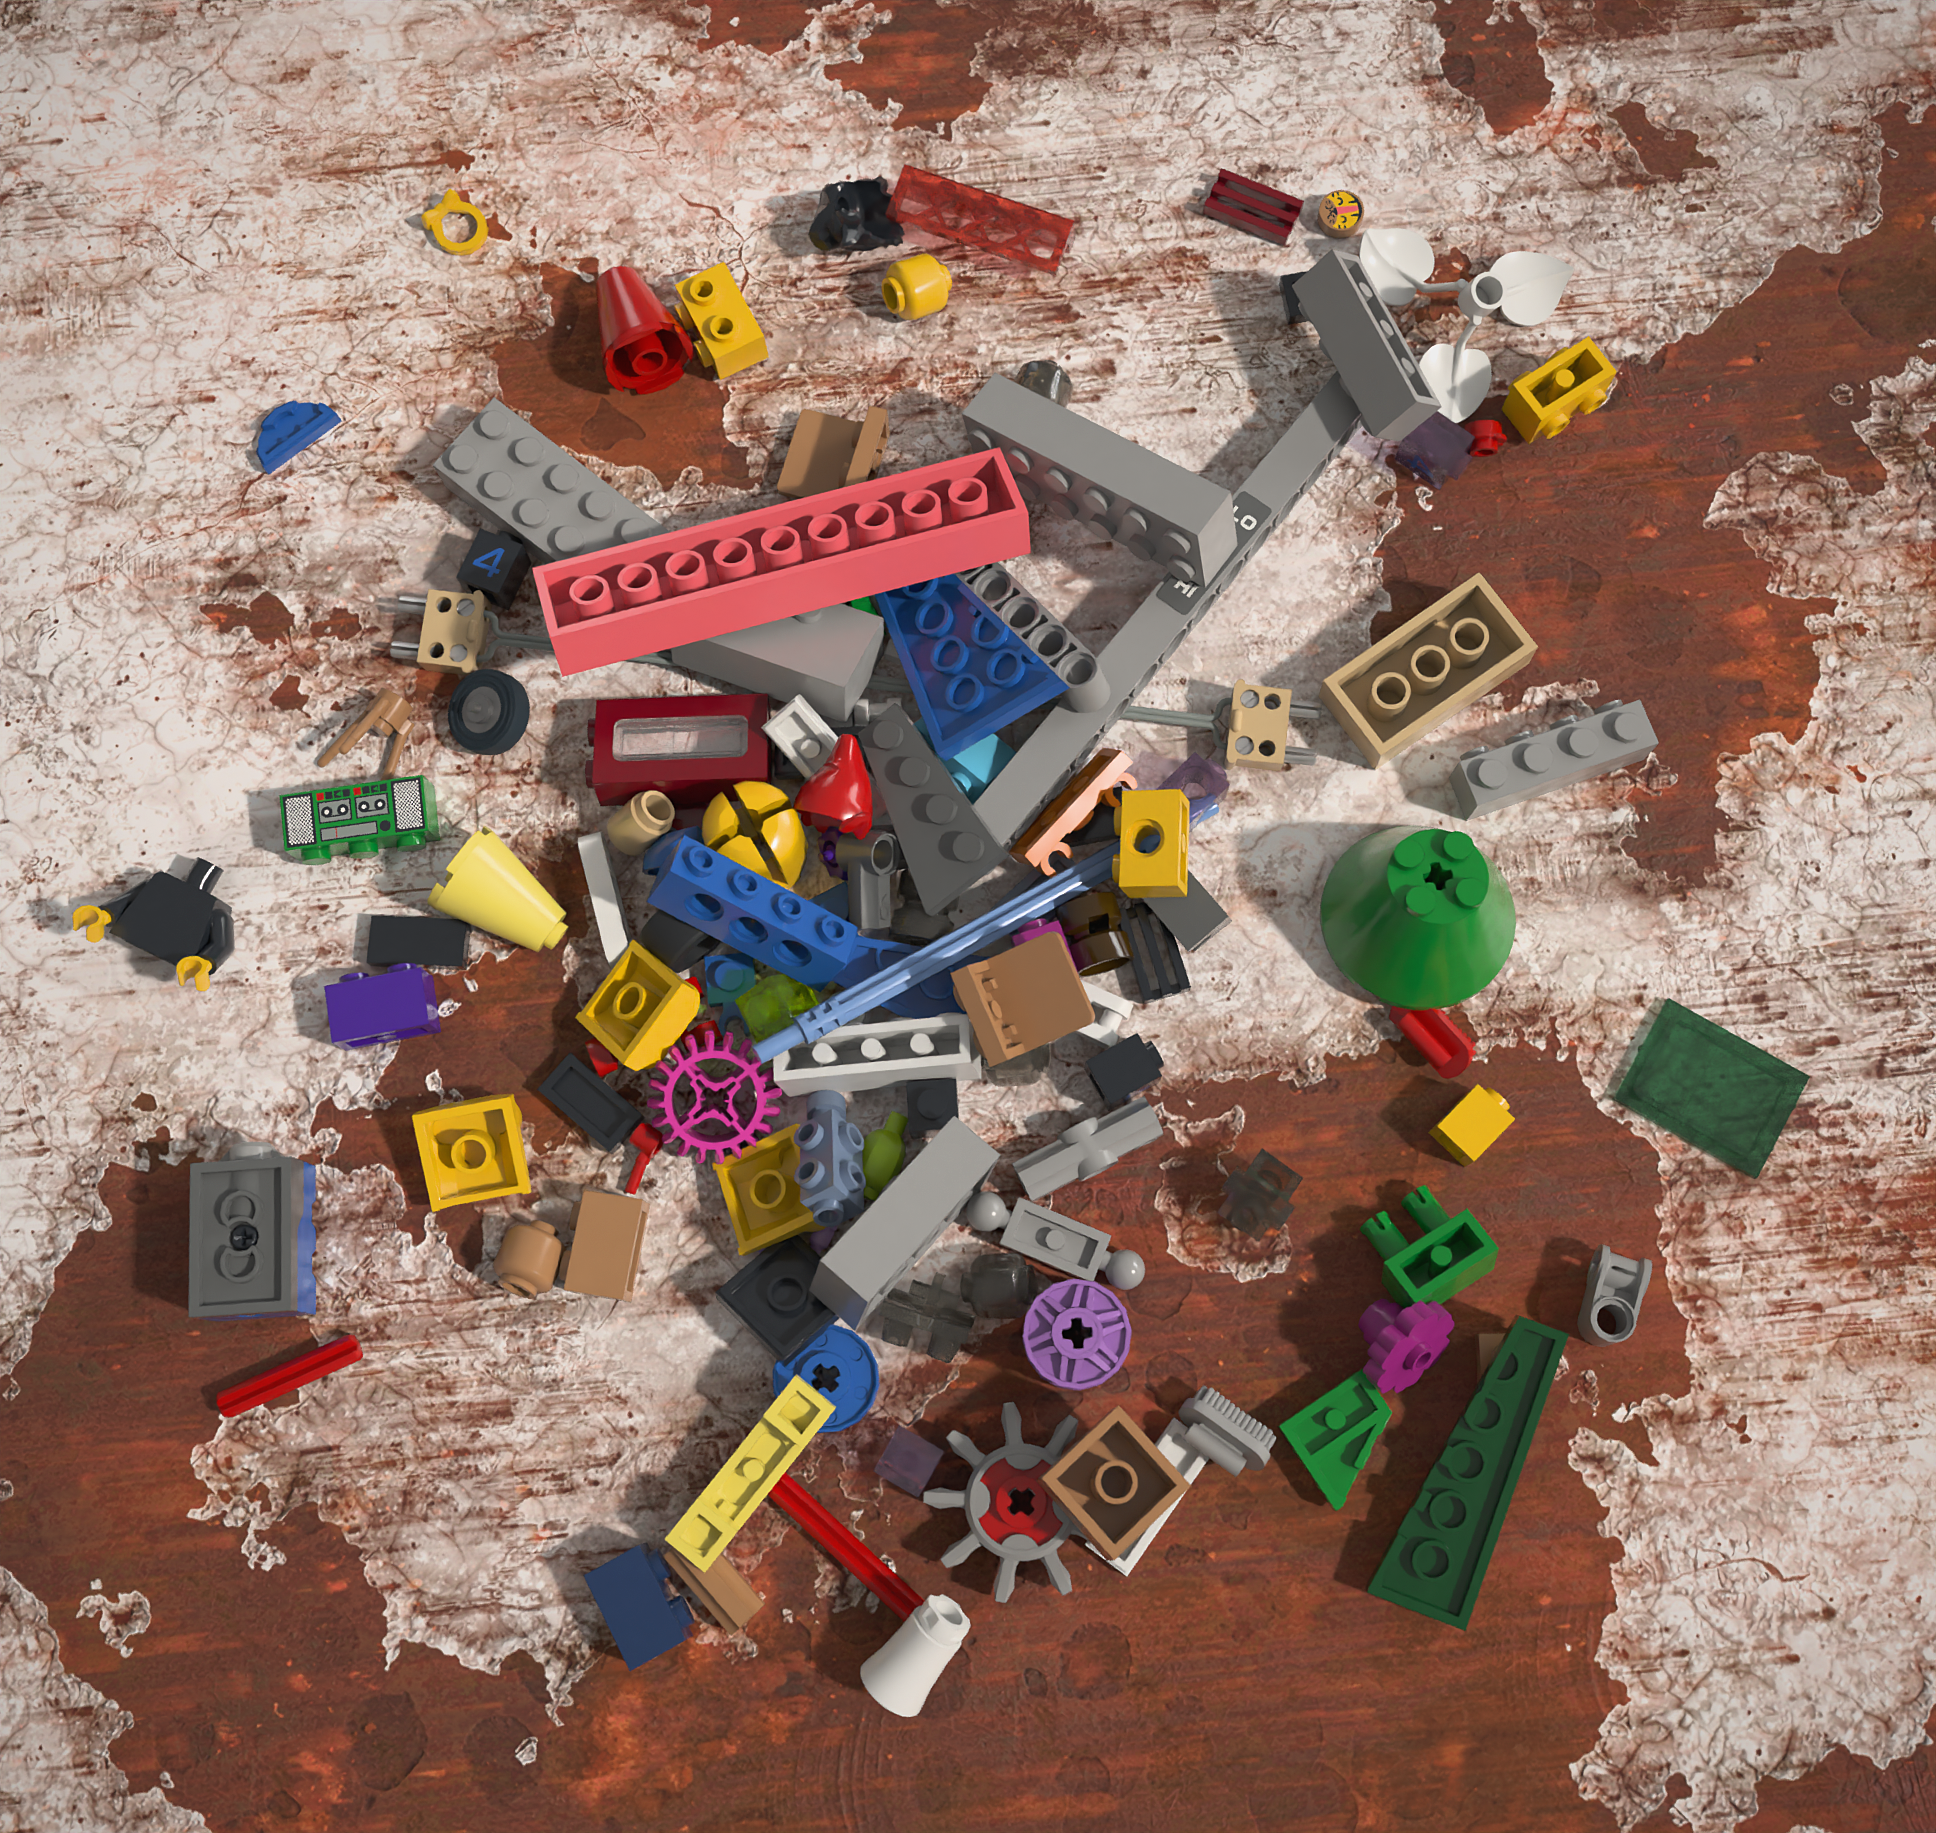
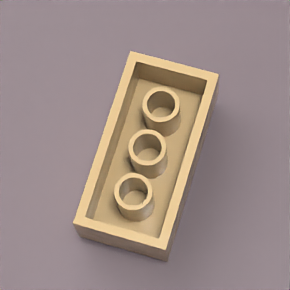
M1479 572L1325 678L1322 682L1319 698L1373 769L1377 770L1528 665L1538 646Z

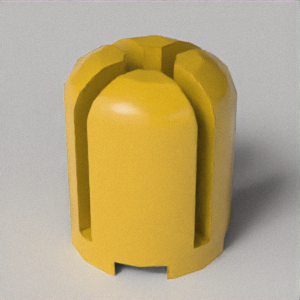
M743 781L733 785L742 806L734 811L723 792H720L712 799L703 816L702 837L705 846L789 890L801 878L800 874L807 862V848H809L797 811L793 809L790 799L781 789L768 783ZM760 839L761 842H766L767 850L771 854L767 861H763L753 843L754 841Z

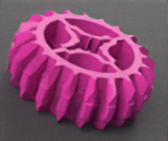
M706 1030L704 1038L706 1046L699 1047L694 1035L690 1034L685 1038L686 1046L689 1049L688 1053L684 1054L675 1044L668 1049L670 1056L676 1061L674 1065L665 1060L657 1062L656 1069L667 1077L666 1079L650 1078L648 1087L663 1092V1094L648 1098L647 1107L664 1109V1112L652 1118L651 1123L653 1127H661L669 1123L671 1127L662 1136V1141L665 1144L671 1143L677 1136L683 1139L677 1149L678 1155L683 1157L687 1154L690 1146L693 1145L698 1147L696 1162L703 1163L706 1157V1149L715 1150V1162L719 1165L724 1162L725 1148L731 1147L733 1156L737 1159H740L742 1155L741 1149L743 1148L740 1144L742 1141L745 1140L748 1145L757 1148L756 1142L760 1140L753 1133L756 1129L764 1134L770 1135L772 1133L773 1126L763 1119V1115L779 1116L780 1107L766 1101L767 1099L781 1096L782 1090L779 1086L775 1085L765 1086V1082L774 1079V1067L762 1071L759 1070L758 1067L762 1064L759 1063L756 1056L754 1055L751 1059L747 1056L752 1046L750 1039L745 1038L737 1050L731 1047L734 1039L733 1032L726 1031L723 1045H714L715 1035L713 1030ZM709 1058H720L734 1062L739 1067L734 1071L731 1070L724 1076L715 1077L709 1075L703 1068H699L695 1062ZM683 1072L690 1080L689 1084L694 1088L697 1098L688 1107V1110L682 1116H679L674 1105L673 1089L678 1077ZM750 1077L754 1083L757 1098L752 1114L745 1121L733 1102V1095L741 1088V1084ZM704 1085L706 1088L710 1087L713 1091L727 1087V1094L723 1096V1101L726 1102V1110L723 1106L720 1107L716 1103H712L709 1106L705 1105L702 1108V1100H706V1093L703 1092ZM707 1118H716L725 1123L727 1127L730 1126L734 1131L722 1135H707L695 1131L691 1127L694 1124L698 1125Z

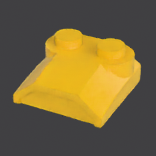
M632 939L623 956L584 1009L575 1018L622 1064L635 1071L640 1069L648 1070L655 1067L659 1060L662 1061L666 1057L668 1049L676 1043L689 1023L694 1019L699 1008L700 995L695 986L680 978L642 944Z
M514 1094L490 1095L443 1104L415 1112L412 1115L432 1212L458 1204L511 1194L524 1195L531 1193L528 1166L520 1129L522 1114L515 1102Z
M795 1123L756 1142L757 1148L749 1145L741 1149L742 1155L740 1159L734 1157L732 1153L725 1157L722 1164L712 1163L713 1170L717 1172L739 1244L738 1252L741 1256L754 1253L804 1231L818 1232L826 1228L818 1225L813 1219V1212L800 1202V1185L794 1180L795 1171L800 1165V1147L794 1142V1134L800 1126L799 1124Z

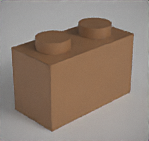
M583 1190L582 1200L574 1202L570 1215L569 1227L570 1230L575 1231L572 1250H565L560 1264L559 1277L560 1280L565 1281V1291L631 1303L650 1209L649 1203L643 1199Z

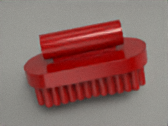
M1395 1006L1391 1007L1389 1019L1442 1078L1457 1077L1469 1067L1473 1056L1476 1054V1051L1473 1050L1476 1043L1471 1041V1038L1467 1037L1466 1033H1462V1029L1453 1024L1452 1020H1449V1017L1445 1015V1011L1432 1008L1427 1010H1410Z

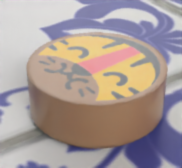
M1336 190L1330 192L1320 203L1317 215L1318 225L1326 235L1332 238H1348L1354 235L1362 224L1364 205L1361 199L1350 191Z

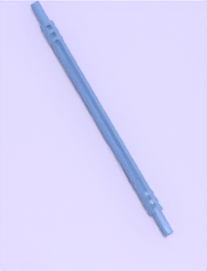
M1208 796L1190 806L1189 829L1219 813L1218 804L1213 797ZM1150 835L1146 837L1140 844V853L1153 852L1159 846L1160 836ZM1120 840L794 1017V1024L752 1046L757 1060L760 1064H763L803 1041L807 1045L1015 931L1020 926L1033 921L1113 876L1114 854H1120Z

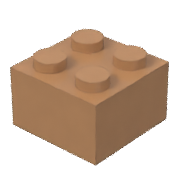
M1119 1405L1103 1416L1036 1480L1106 1560H1115L1191 1487L1187 1480Z

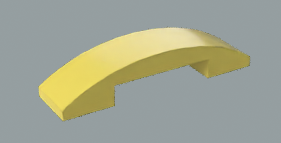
M796 1374L665 1540L705 1573L836 1409V1406Z

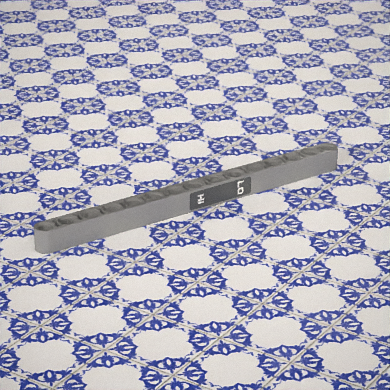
M1338 370L1233 494L1232 503L1238 546L1207 587L1204 588L1191 580L1189 582L1181 581L1168 572L1096 658L1110 685L1111 694L1108 702L1096 712L1081 713L1073 709L1062 698L974 803V808L1007 853L1361 428L1360 415L1362 414L1354 399L1348 396L1342 389L1339 382L1341 375ZM994 867V868H993L991 871H989L986 875H988L989 873H991L996 867Z

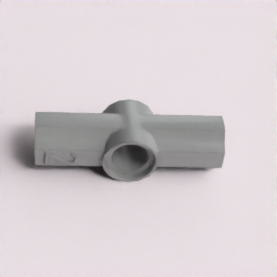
M1145 1096L1098 1120L1096 1117H1093L1069 1128L1057 1136V1141L1012 1163V1166L1031 1202H1034L1077 1179L1081 1182L1107 1170L1119 1162L1118 1158L1157 1140V1138L1163 1136L1164 1132L1153 1108Z

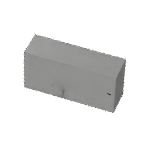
M840 603L671 648L672 660L674 664L760 694L768 693L769 697L789 703L800 694L816 713L846 723L884 655L883 618Z
M953 1116L904 1171L889 1181L878 1195L877 1200L820 1260L809 1291L855 1331L967 1207L970 1199L983 1189L1001 1155L956 1116Z

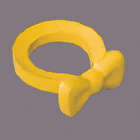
M452 189L445 193L442 201L436 204L433 210H428L421 216L425 229L433 231L441 248L452 255L464 256L472 254L479 250L487 239L488 226L482 212L472 204L462 202L458 193ZM449 212L470 215L477 222L476 234L472 239L463 243H455L448 240L444 235L441 222L444 216Z

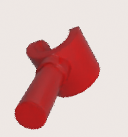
M641 1123L629 1139V1143L641 1151L635 1159V1164L624 1191L634 1195L637 1192L646 1166L649 1165L650 1160L657 1155L664 1145L662 1141L663 1134L649 1123Z

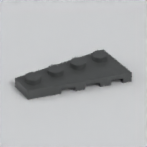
M894 703L858 734L925 912L930 916H934L1009 855L904 709Z

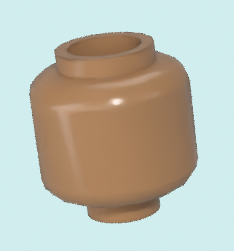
M532 1220L529 1226L516 1225L511 1227L493 1263V1270L499 1277L498 1284L506 1291L528 1299L535 1298L536 1294L549 1292L559 1275L561 1260L565 1250H567L565 1245L557 1238L559 1231L550 1224L539 1220Z

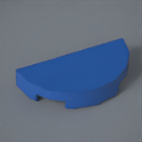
M297 400L289 401L275 408L262 421L260 426L262 432L258 440L256 454L263 468L270 475L342 422L336 412L324 403L319 402L315 404L311 402L298 403Z

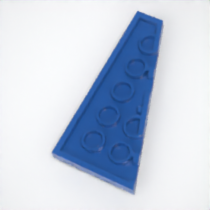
M955 574L874 594L936 753L945 761L1070 688Z

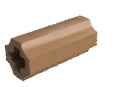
M674 1547L663 1556L731 1636L766 1604L722 1552L705 1573Z

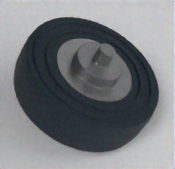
M493 669L475 671L466 676L452 694L448 708L450 731L455 740L469 751L481 755L502 754L511 749L521 739L526 730L530 715L529 698L522 684L511 675Z

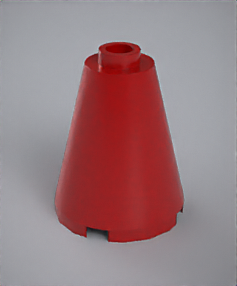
M626 266L608 269L598 278L595 286L602 364L607 380L616 390L624 392L622 387L633 388L636 390L637 395H647L664 390L679 381L685 374L682 367L688 358L690 362L693 360L694 353L690 337L634 269Z

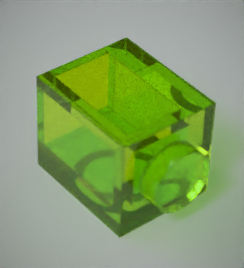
M785 974L768 976L735 1000L756 1043L794 1024V1017L819 1004L810 987Z

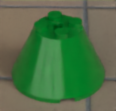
M1406 825L1383 829L1364 837L1352 845L1336 862L1325 883L1320 903V925L1323 939L1331 958L1339 970L1351 983L1354 984L1356 982L1367 991L1380 997L1379 1001L1404 1009H1442L1457 1005L1474 997L1485 989L1503 968L1509 957L1515 937V907L1510 889L1503 875L1490 858L1474 845L1472 838L1461 831L1450 832L1434 827Z

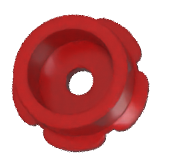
M1478 420L1464 426V437L1460 439V444L1466 449H1470L1471 456L1488 457L1498 453V448L1507 441V436L1502 434L1501 422Z

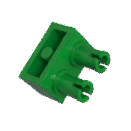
M1422 1185L1416 1189L1417 1196L1412 1191L1401 1201V1206L1407 1210L1425 1233L1424 1237L1410 1245L1389 1219L1386 1211L1375 1215L1378 1221L1375 1222L1370 1218L1360 1228V1232L1367 1237L1385 1261L1381 1283L1396 1303H1399L1404 1309L1411 1307L1418 1301H1423L1427 1305L1432 1301L1441 1304L1494 1270L1499 1251L1498 1246L1468 1209L1450 1218L1430 1193L1427 1185Z

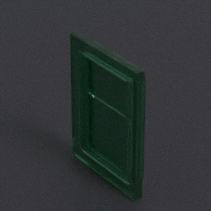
M1667 998L1642 1045L1637 1048L1638 1052L1612 1100L1749 1177L1756 1179L1770 1153L1774 1151V1145L1790 1114L1796 1108V1103L1810 1076L1672 999Z

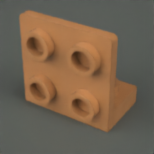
M869 405L865 420H858L857 422L809 409L801 410L777 484L778 493L783 496L801 499L875 480L890 436L887 410Z

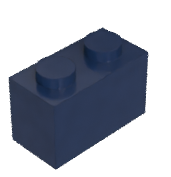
M647 1542L639 1544L583 1575L629 1671L634 1670L693 1636L689 1628L694 1623L692 1612L682 1595L674 1598L666 1581V1578L671 1576V1572L663 1554L658 1548L651 1551Z

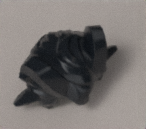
M879 176L875 179L864 178L854 182L840 180L835 184H826L820 194L818 210L808 233L813 245L822 251H832L840 248L850 252H865L878 247L886 249L888 245L897 247L903 244L902 236L905 233L898 219L897 203L892 201L893 195L887 193L888 181Z

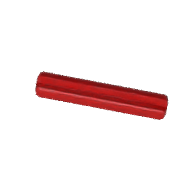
M345 1335L220 1391L216 1395L219 1411L223 1417H235L353 1364L363 1358L360 1342L355 1335Z

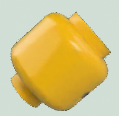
M927 253L918 254L891 264L886 272V278L883 279L881 284L882 296L890 312L898 314L905 320H916L941 311L947 303L948 291L952 288L951 276L946 266L939 264L934 257Z

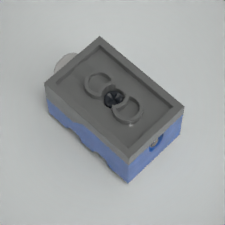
M267 1142L236 1143L218 1162L190 1163L189 1318L218 1322L316 1315V1279L312 1273V1254L316 1250V1229L312 1224V1204L316 1200L315 1165L291 1156L284 1157L275 1147Z

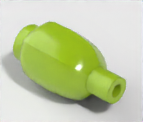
M891 1111L884 1128L872 1131L864 1139L862 1163L866 1186L863 1190L864 1198L875 1202L883 1188L893 1177L898 1176L906 1155V1146L901 1136L908 1123V1118L902 1114Z

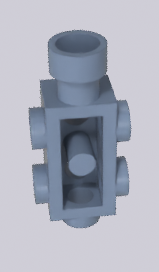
M820 1090L808 1097L806 1102L807 1121L802 1123L794 1134V1142L800 1147V1165L795 1171L794 1180L800 1185V1202L813 1212L814 1221L820 1226L833 1228L864 1212L863 1188L866 1186L862 1163L864 1140L859 1129L853 1123L846 1122L845 1098L833 1090Z

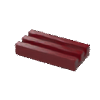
M1221 168L1217 182L1214 183L1210 196L1204 203L1203 214L1285 246L1303 209L1304 200ZM1219 199H1222L1224 201L1244 208L1245 212L1222 204L1218 201ZM1262 215L1284 224V227L1282 228L1257 217Z

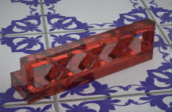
M906 164L903 166L886 211V218L888 220L1054 276L1058 272L1064 253L1070 254L1076 238L1074 220ZM904 198L930 207L917 214L900 210ZM946 212L973 222L956 229L946 225L941 213ZM936 216L938 222L929 219ZM988 226L1015 236L998 243L989 240L983 227ZM976 230H978L979 233H980V236H977V235H974V234H971V233L974 232V231H976ZM1030 240L1054 248L1050 260L1033 255L1026 241ZM1020 244L1023 251L1013 247Z

